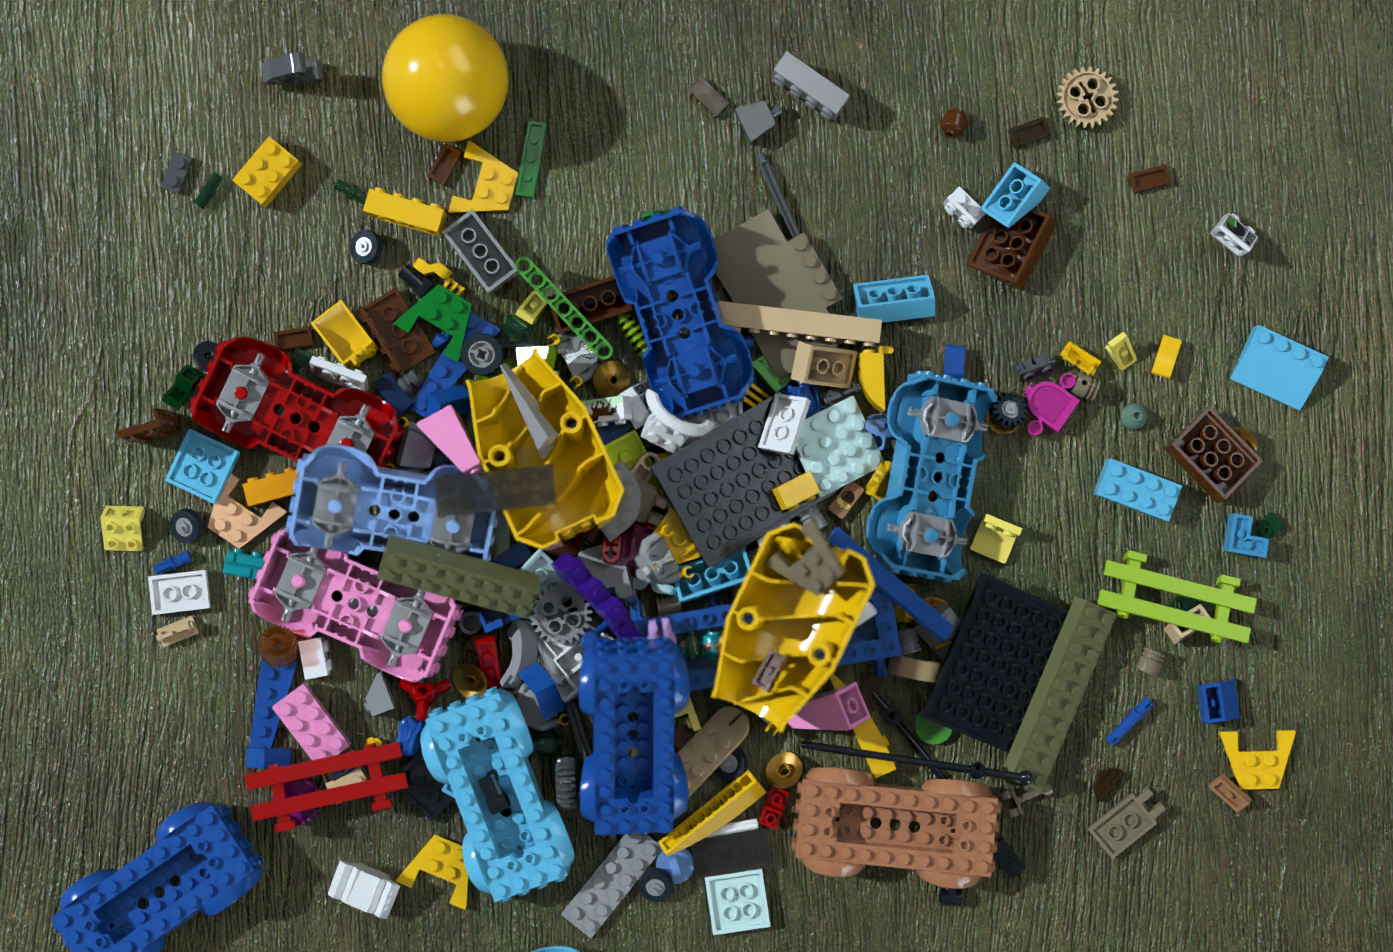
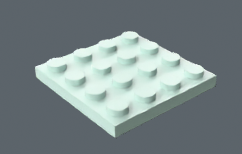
M854 395L805 419L795 451L805 472H811L820 490L816 494L818 498L876 470L881 462L884 463V459L872 434L865 428V419Z

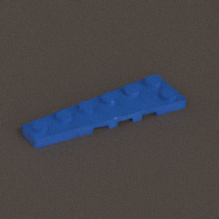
M471 312L464 339L467 340L470 336L477 333H486L497 337L501 329ZM443 351L413 399L415 405L410 409L426 418L429 392L453 387L467 370L462 363V358L457 363L444 355Z
M266 643L263 645L249 747H273L280 718L272 706L288 695L291 689L293 677L301 657L299 648Z

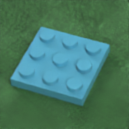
M189 428L165 481L213 504H217L241 452Z

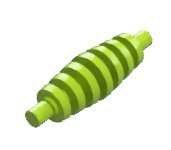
M626 313L617 315L618 326L624 325L621 331H628L624 335L625 339L632 336L628 344L632 345L636 342L637 345L633 347V350L641 349L642 351L638 353L641 357L648 349L646 340L642 339L644 337L643 331L638 333L641 326H633L637 321L635 319L630 321L629 318L632 316L629 313L627 315Z

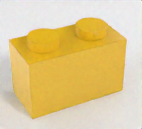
M810 471L772 489L781 509H788L789 511L800 507L798 503L803 500L807 503L815 499V494L820 492Z

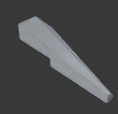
M501 364L502 373L538 453L543 460L553 449L552 443L558 436V433L538 410L540 404L507 364Z

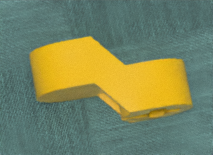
M418 258L413 264V267L424 276L436 274L445 281L453 273L440 262L429 265L421 258Z

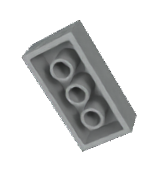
M787 51L773 70L772 78L777 86L790 90L789 93L793 97L803 99L807 107L812 110L816 108L821 112L820 115L828 121L830 119L835 121L848 102L850 96L848 93Z
M473 209L442 231L489 295H492L519 274L513 261Z

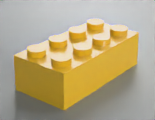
M375 187V190L369 189L363 208L364 213L368 217L442 237V231L445 228L448 217L442 206L431 203L429 206L423 203V200L412 198L411 201L402 194L394 193L390 195L386 190Z

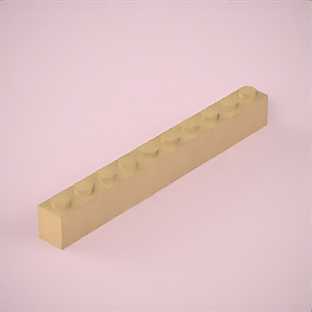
M718 301L725 324L736 328L738 331H741V328L749 329L748 332L760 333V330L768 331V335L779 336V332L787 333V337L798 338V335H806V339L817 340L818 337H823L827 342H837V339L844 340L845 344L856 345L857 341L864 342L863 346L875 347V344L880 342L882 320Z

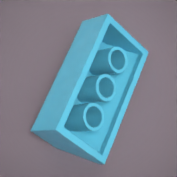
M929 275L853 284L857 317L882 320V323L935 316V296Z
M745 547L710 568L705 566L702 559L679 566L677 572H681L683 567L691 566L692 568L686 570V574H694L692 578L681 577L679 581L674 582L680 604L743 584L751 567Z

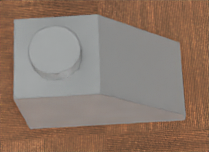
M383 671L376 674L366 696L365 708L368 714H372V717L396 708Z

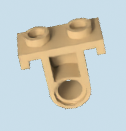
M650 451L643 452L630 468L637 479L646 483L653 473L645 465V458L652 456L654 460L652 465L660 461L659 457Z

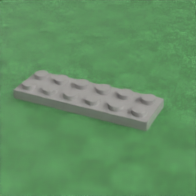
M629 833L623 835L561 915L589 938H592L638 881L643 872L661 852L662 848L658 842L648 834Z

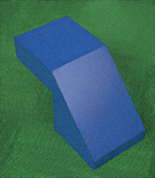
M946 345L943 359V375L953 376V379H963L965 346Z
M249 747L246 751V767L268 768L270 765L279 763L280 767L291 765L292 748Z

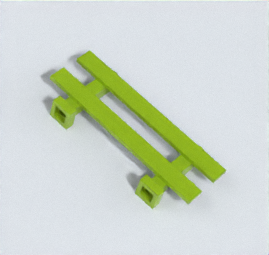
M1128 550L1123 557V562H1127V565L1106 560L1103 575L1123 580L1121 594L1101 589L1097 605L1117 610V616L1127 619L1129 614H1135L1211 634L1210 637L1213 642L1222 643L1223 639L1227 638L1248 644L1251 628L1228 622L1230 608L1254 614L1256 598L1233 593L1235 589L1240 587L1241 579L1222 574L1216 580V586H1220V589L1140 569V566L1146 563V554ZM1139 584L1216 604L1214 618L1134 598L1136 585Z

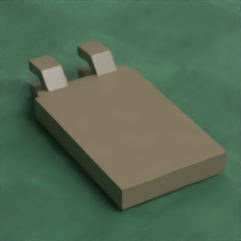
M637 479L641 488L642 499L636 521L641 523L648 521L658 526L663 515L651 510L653 504L665 509L669 501L666 496L656 491V486Z
M1147 786L1138 794L1131 792L1087 828L1112 859L1157 824V816L1166 810L1160 801L1150 809L1144 803L1154 795Z

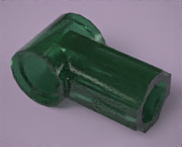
M1179 595L1170 598L1166 602V606L1173 608V603L1178 601L1180 603L1179 610L1187 611L1206 602Z

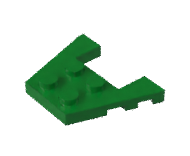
M438 284L397 319L394 325L410 333L418 318L422 317L453 336L443 354L459 363L472 303Z

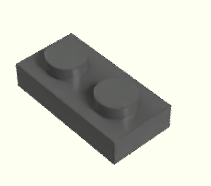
M174 152L160 187L180 195L194 159Z

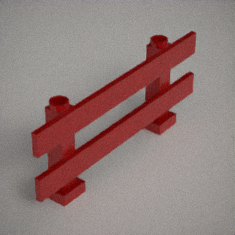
M399 742L376 746V743L364 745L365 749L284 767H280V763L268 766L269 770L244 775L247 790L271 785L274 801L250 806L253 821L277 816L278 824L274 825L275 831L281 832L297 828L296 820L291 821L290 813L374 795L375 802L371 803L373 811L393 807L392 799L387 800L386 792L408 788L406 773L383 777L380 762L402 757ZM368 764L371 780L287 798L284 782Z

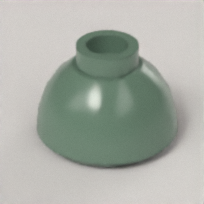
M1129 404L1123 408L1120 417L1122 424L1127 429L1138 430L1146 424L1148 416L1143 406Z

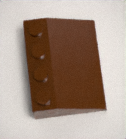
M1035 209L1029 211L1010 228L990 217L967 265L1006 285L1023 291L1057 223L1051 215Z
M1210 406L1204 409L1164 447L1165 451L1216 503L1226 500L1263 462L1252 448Z

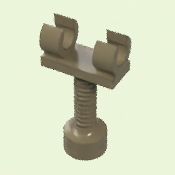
M1048 780L1042 792L1034 789L1017 796L1013 787L999 792L1001 800L1013 797L1016 807L1006 811L1009 818L1024 813L1020 805L1023 801L1039 796V794H1044L1046 797L1054 794Z

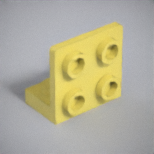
M105 507L100 517L105 550H143L141 521L145 514L144 507Z
M984 514L970 550L1005 564L1017 536H1020L1023 528L989 514Z

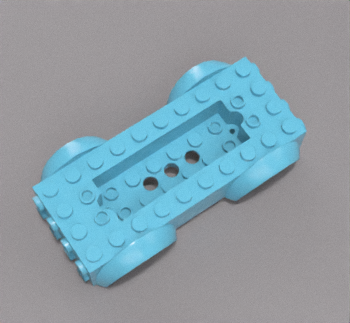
M495 686L487 689L481 696L476 693L467 697L468 699L465 702L461 703L460 700L450 703L446 709L439 707L432 710L425 720L426 724L421 732V749L425 763L432 776L438 782L450 785L465 823L467 833L463 839L462 854L470 880L478 890L492 894L494 902L500 901L503 903L512 899L511 896L518 894L522 896L529 893V890L532 888H544L548 886V882L555 880V883L565 880L569 873L570 865L575 859V854L554 802L543 799L528 757L534 751V747L517 701L511 692L503 690V688L497 689ZM489 770H495L498 773L497 781L510 800L512 813L508 817L502 816L500 812L492 815L487 807L486 797L478 780L487 776Z

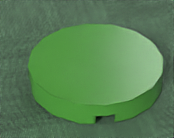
M922 709L914 722L915 732L918 737L925 743L932 745L946 741L951 735L952 729L921 717Z

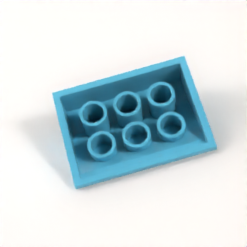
M1257 325L1252 328L1230 379L1300 411L1318 381L1329 357Z

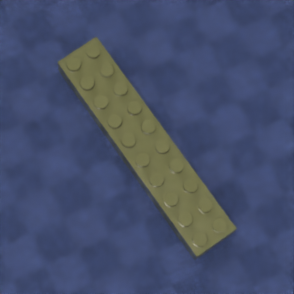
M1076 596L1002 768L1004 771L1021 773L1023 770L1030 771L1032 773V782L1030 785L1025 786L1040 792L1045 787L1117 616L1116 613Z

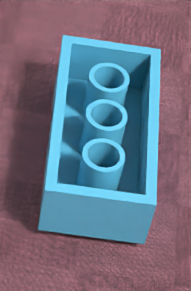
M1109 458L1105 460L1093 495L1160 521L1169 522L1182 485Z

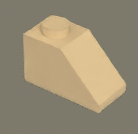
M1201 604L1188 611L1210 617ZM1168 624L1164 628L1174 645L1196 631L1173 624Z

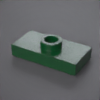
M1270 512L1251 528L1250 536L1270 539L1285 526L1273 512Z

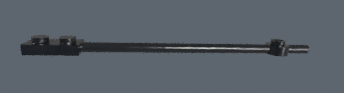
M877 691L874 692L871 697L883 710V721L888 725H895L921 758L932 760L901 722V711L895 706H888ZM891 712L895 713L894 719H889L888 717ZM929 767L938 779H948L940 769ZM1000 837L998 840L995 838V841H997V852H993V857L1010 878L1014 879L1027 867L1003 837Z

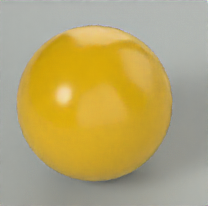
M436 14L414 21L395 37L384 58L382 86L389 108L399 122L408 130L428 140L456 142L479 134L498 116L508 93L509 73L502 49L485 28L462 16Z

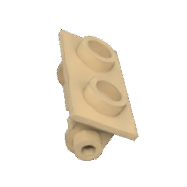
M193 616L156 630L158 633L156 635L157 641L161 642L163 647L199 634Z

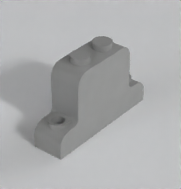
M622 534L620 555L618 561L613 565L603 562L601 557L602 544L579 552L577 558L583 561L593 577L602 581L610 594L616 593L617 599H622L625 603L638 601ZM610 546L608 554H605L609 556V559L616 556L612 554L613 546Z

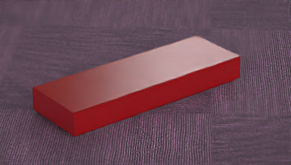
M495 636L475 638L479 666L487 679V689L495 686L502 688L500 684L502 675Z

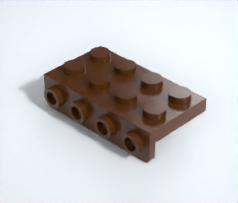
M396 287L368 305L358 308L361 312L358 314L364 324L368 323L371 328L368 332L373 340L377 339L381 344L378 348L384 357L386 355L389 357L391 362L388 364L394 373L398 372L402 375L437 353L418 322L415 323L410 333L394 325L395 321L409 310Z
M153 408L152 412L155 420L118 430L117 434L119 439H124L126 442L131 441V443L136 442V444L141 443V445L152 442V438H168L171 436L170 433L179 431L180 421L174 412Z

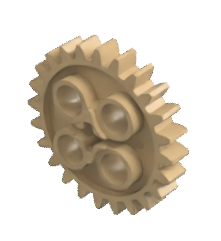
M1091 66L1087 71H1085L1084 67H1081L1080 73L1074 69L1073 75L1070 73L1066 75L1068 80H1061L1064 86L1059 85L1057 87L1061 92L1057 93L1055 97L1061 99L1056 102V105L1062 106L1058 112H1065L1062 117L1063 119L1066 117L1070 118L1068 124L1075 121V127L1082 124V128L1085 129L1087 124H1089L1090 129H1093L1094 123L1099 127L1102 125L1101 120L1106 123L1108 121L1107 116L1112 117L1113 113L1111 110L1117 108L1113 103L1119 101L1118 98L1114 97L1118 91L1112 90L1116 83H1109L1112 77L1106 79V72L1100 75L1099 68L1092 72ZM1087 82H1094L1096 89H1090ZM1070 90H1077L1079 96L1073 97L1070 94ZM1084 96H1086V97H1087V96H1090L1091 99H1090V100H1088V99H1085V100H1084L1083 97H1084ZM1097 98L1102 99L1104 106H1098L1095 100ZM1078 107H1085L1087 113H1079Z

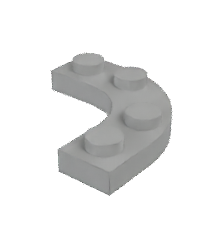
M623 460L613 466L624 488L621 504L613 520L601 528L609 541L615 539L635 522L641 507L642 493L640 485Z

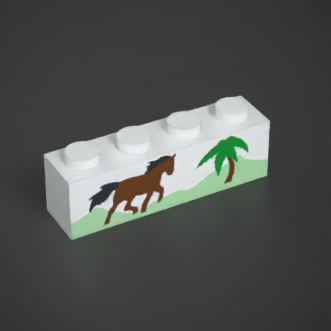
M621 395L581 401L585 405L593 424H597V427H606L610 422H614V425L626 424V420L633 419L630 396ZM577 423L572 424L569 428L576 427Z

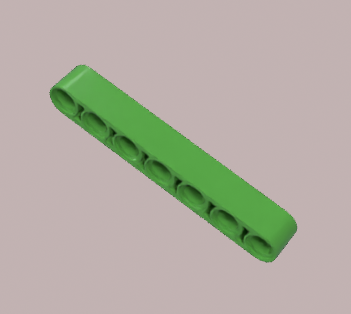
M520 257L515 264L519 274L597 357L602 360L609 359L613 354L612 346L528 257ZM522 261L529 262L530 267L527 271L519 269V264ZM541 275L543 283L538 286L534 285L532 281L534 276ZM549 289L556 291L557 295L553 300L546 298V292ZM563 303H567L570 306L567 314H562L559 311V306ZM576 317L583 320V325L580 328H575L572 325V321ZM590 331L596 333L597 337L594 342H588L585 338L586 334ZM604 345L610 349L609 355L605 357L599 354V348Z

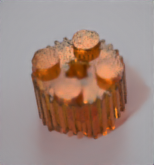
M277 624L275 626L271 625V627L267 626L264 633H261V636H259L257 649L264 663L266 662L271 668H276L277 666L279 668L281 666L285 667V665L288 666V663L296 660V653H298L299 647L294 632L290 631L289 628L286 629L285 626H277Z

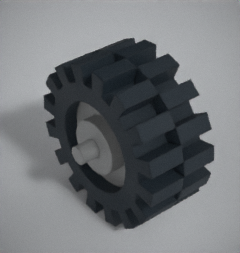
M1005 392L997 397V402L991 405L990 415H993L991 419L992 421H997L995 423L997 426L1001 424L1000 428H1015L1026 418L1028 410L1025 409L1027 403L1023 404L1024 398L1019 399V394L1014 395V392L1009 394Z

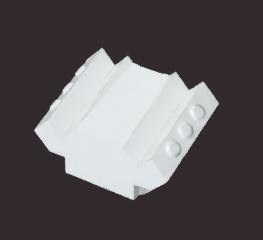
M340 860L328 895L364 912L387 919L400 885L389 878V874L363 863L354 864Z

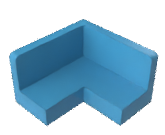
M1230 513L1228 515L1223 551L1266 558L1269 539L1250 536L1253 516Z

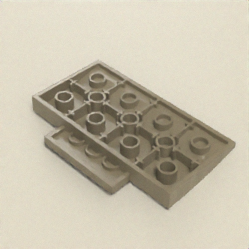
M769 209L714 240L718 254V268L715 273L733 303L829 314L826 308L842 300L839 291L805 233L803 232L787 242ZM760 330V333H751L774 374L779 379L792 373L798 341L833 347L844 343V340L837 339V342H827L823 337H818L817 340L806 339V335H798V338L787 337V333L779 332V336L768 335V331Z

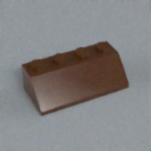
M614 276L561 292L590 324L632 310L631 304L624 302ZM557 294L549 296L547 298L549 300H553ZM567 303L559 306V311L562 314H567L570 310V306ZM551 308L559 334L572 330ZM579 317L574 318L572 321L573 327H582L583 320Z

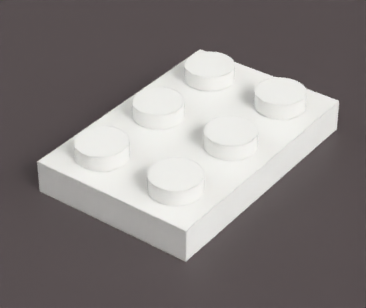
M312 356L309 362L312 376L344 388L350 387L368 391V380L364 372L356 369L354 371L347 369L341 363L333 364L321 356H318V358Z
M775 393L758 447L762 450L794 455L811 401L803 397Z
M207 570L148 577L152 615L211 608Z

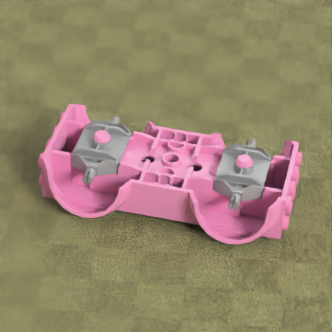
M286 528L274 533L271 539V549L266 552L263 558L265 562L263 568L257 572L255 587H252L248 594L250 598L248 603H250L255 614L280 628L303 637L310 638L319 631L359 648L361 659L386 673L406 681L416 683L425 677H433L434 674H438L441 667L439 661L442 656L446 655L449 647L447 642L449 638H453L456 631L454 625L462 617L464 611L462 610V604L457 603L452 598L377 579L378 569L350 558L349 553L309 546H296L291 538H289V532H286ZM336 590L343 594V598L339 602H335L332 599V594ZM353 598L359 601L357 609L350 607L349 603ZM371 605L378 608V614L375 617H371L367 613V609Z

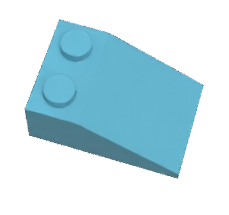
M1014 162L980 210L1007 228H1010L1041 202L1050 187L1042 179Z

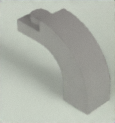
M514 619L506 632L512 645V660L500 680L502 687L518 689L523 682L518 673L537 662V635L534 626L531 625L532 622L529 620Z

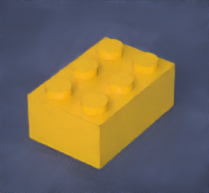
M269 136L232 181L266 208L302 166V163Z

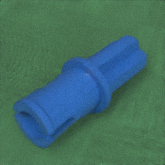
M186 550L173 557L169 556V559L155 564L153 569L157 575H161L172 569L177 570V567L193 560L190 552Z

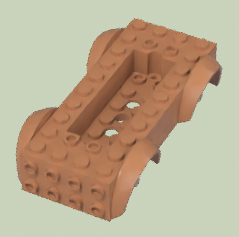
M827 767L809 769L805 775H802V780H799L797 783V794H800V799H796L795 813H798V818H794L793 830L796 833V838L792 837L791 849L792 852H795V858H800L804 866L815 873L834 877H846L860 873L865 865L914 869L928 883L945 888L962 889L976 885L983 876L991 877V872H995L993 852H997L995 833L999 831V821H997L996 817L997 813L1000 814L1001 802L985 784L951 779L926 780L921 788L879 784L875 782L872 774L867 772ZM874 817L881 820V826L876 829L870 825V821ZM893 819L900 821V827L896 830L891 829L889 826ZM912 821H917L920 824L919 831L911 832L909 824Z

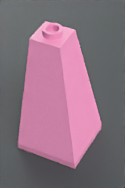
M451 405L416 423L420 430L468 478L481 473L483 467L478 458L475 445L461 416Z
M853 682L810 698L788 724L790 728L848 731L871 718L857 682Z

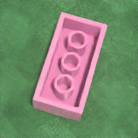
M306 682L272 706L273 710L311 760L338 755L351 745L350 740Z

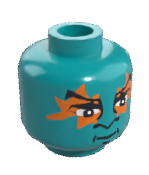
M707 632V635L702 636L701 653L707 655V659H719L717 648L722 633Z

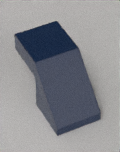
M389 371L374 382L376 388L387 402L395 408L399 416H402L415 405Z

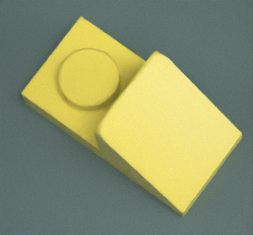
M533 290L518 308L515 315L530 324H536L548 303Z
M1124 332L1109 341L1105 347L1121 371L1137 361L1129 338Z
M689 695L688 705L682 711L674 714V718L688 713V717H685L689 728L693 727V730L697 731L701 729V725Z

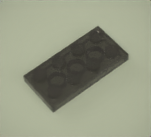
M767 827L707 837L692 845L697 879L773 867Z

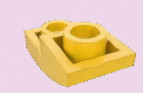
M1163 335L1151 374L1170 379L1182 340Z
M780 536L775 538L781 550L786 553L793 552L799 558L812 548L807 543L798 539Z

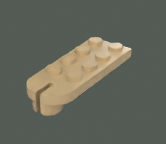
M724 707L718 710L677 753L683 762L687 777L688 798L747 737L749 733V718L740 710L734 707Z

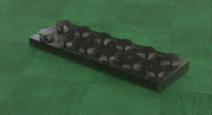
M552 464L434 478L438 518L557 504Z

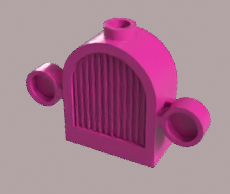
M1063 374L1059 379L1060 385L1053 382H1041L1035 386L1031 384L1027 386L1023 392L1026 395V409L1035 419L1027 424V432L1030 435H1039L1043 431V425L1054 433L1059 432L1080 401L1066 391V389L1073 387L1076 383V378L1073 374Z

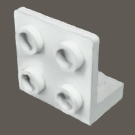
M960 186L943 202L945 211L951 216L954 214L959 219L958 223L965 229L968 228L970 230L986 214L980 210L981 207Z

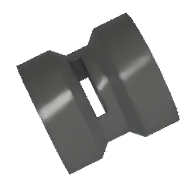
M412 369L406 372V376L396 380L408 396L415 387L423 384Z

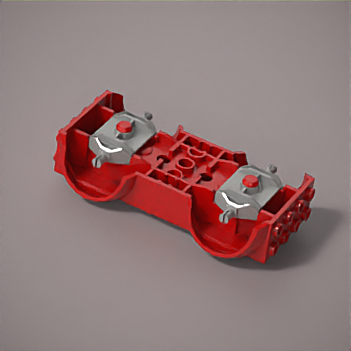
M240 336L222 341V343L217 345L214 352L216 356L213 361L209 362L206 368L208 373L205 378L201 379L198 385L200 390L197 396L194 395L190 402V406H192L190 412H192L196 423L241 447L251 449L260 444L297 463L298 458H303V453L311 454L320 446L345 445L367 453L374 460L376 466L388 468L386 463L389 458L394 456L397 449L394 446L397 441H401L405 433L402 430L404 425L398 422L397 412L390 403L361 389L345 387L335 392L294 372L291 358L281 349L265 341ZM277 404H281L285 408V412L281 416L274 413V407ZM294 413H298L301 416L299 424H294L291 420ZM312 421H316L320 425V429L316 433L309 430V424Z

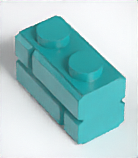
M233 548V551L226 552L223 574L257 580V572L263 568L265 563L263 561L264 553L252 551L250 555L245 554V550Z

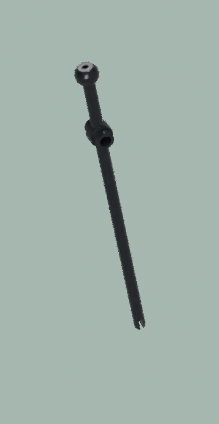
M810 741L800 742L805 744L800 745L804 749L969 773L974 779H980L985 775L1018 780L1022 785H1030L1032 782V773L1028 770L1018 773L985 768L981 762L964 765Z

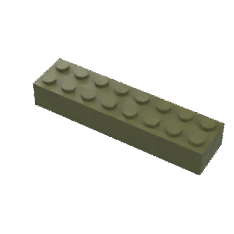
M390 534L377 575V579L526 619L530 617L541 582L540 575Z

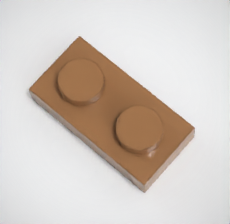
M1224 774L1210 782L1209 788L1236 812L1249 805L1252 800Z

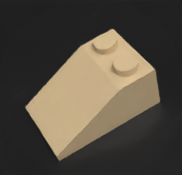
M798 341L791 379L805 384L850 389L858 351Z

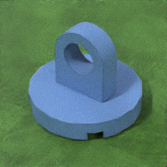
M884 414L868 416L865 421V428L874 434L873 438L879 451L888 449L893 435L889 431L887 417Z
M686 848L670 856H667L662 850L657 857L656 868L667 871L673 879V884H679L686 881L692 875L694 858Z

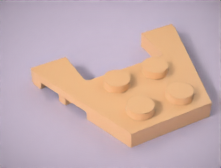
M231 473L218 503L213 506L207 528L238 549H241L279 518L287 514L288 511L272 502L264 515L259 517L230 497V494L241 480Z

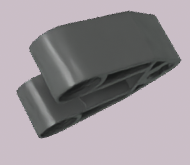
M290 53L269 59L262 64L263 84L296 85L324 81L322 61H305L304 53Z

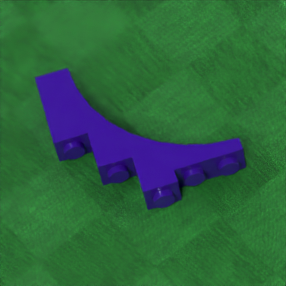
M565 552L551 563L559 578L576 590L592 606L617 638L637 639L638 637H643L629 617L631 615L622 602L611 596L602 581L591 575L582 560Z

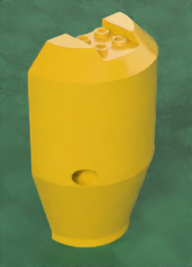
M535 348L532 355L526 361L511 370L540 404L538 410L558 433V436L552 443L553 449L543 460L538 453L504 375L501 374L482 381H470L468 379L465 382L469 390L477 455L515 539L542 550H551L562 547L561 540H569L582 531L586 532L592 529L596 524L601 529L611 522L620 504L624 488L585 405L539 355L537 348ZM577 423L576 427L569 428L572 424ZM505 457L503 461H497L498 458Z
M796 523L767 532L726 617L715 688L711 695L714 698L735 703L773 723L780 732H783L786 724L834 672L875 587L866 557L854 550L847 549L846 551L837 546L830 548L834 549L845 571L818 596L766 566L765 563L778 550L791 564H795L800 559L793 552L786 553L781 550L780 545L775 540L777 536L798 539L811 547L814 546V543L800 530L803 526ZM749 613H751L754 616V621L752 624L748 621L747 618ZM770 648H773L788 657L789 660L771 693H767L754 685L752 681ZM821 649L825 651V658L823 660L820 657Z

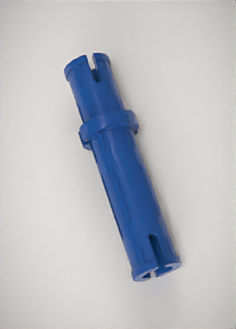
M1144 697L1134 709L1131 708L1129 710L1130 713L1105 739L1115 747L1138 721L1143 720L1142 717L1154 704Z

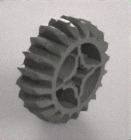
M574 757L558 758L555 769L557 806L559 809L564 810L575 808L578 797L576 760Z

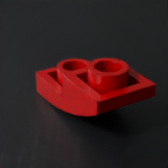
M771 785L759 824L777 830L790 790L775 788Z

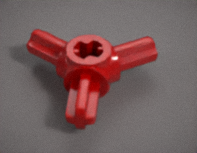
M401 679L398 685L401 689L410 693L411 698L415 699L414 703L417 705L416 719L420 722L427 719L428 708L432 705L433 700L437 699L436 696L452 688L448 679L434 685L425 682L416 684Z

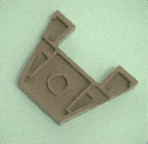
M814 516L800 529L814 543V546L795 564H791L778 550L765 565L818 596L845 569L834 549H831L825 539L826 535L821 532L817 525L818 520Z

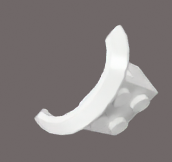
M650 389L646 390L647 404L652 413L645 420L641 434L642 438L674 453L690 436H703L713 429L715 423L708 419L701 424H691L679 420L662 406L656 392Z

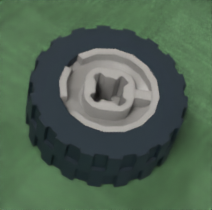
M477 333L465 340L460 355L465 368L471 373L489 375L497 371L503 363L504 350L496 337L486 333Z

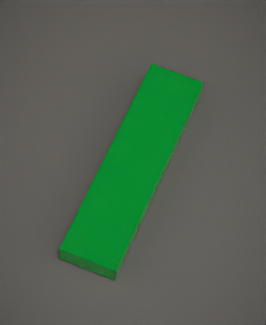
M528 120L515 196L535 198L547 123Z

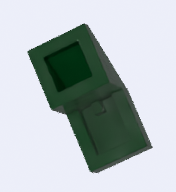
M186 364L176 375L174 385L163 395L162 401L179 410L188 401L203 374Z

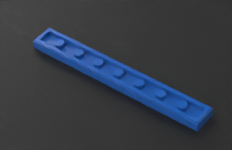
M839 527L833 530L826 540L829 542L828 545L830 547L837 546L846 551L851 549L865 556L875 586L939 641L944 642L954 628L949 621Z

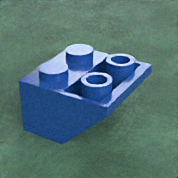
M1235 679L1196 684L1201 722L1206 724L1223 722L1240 717Z

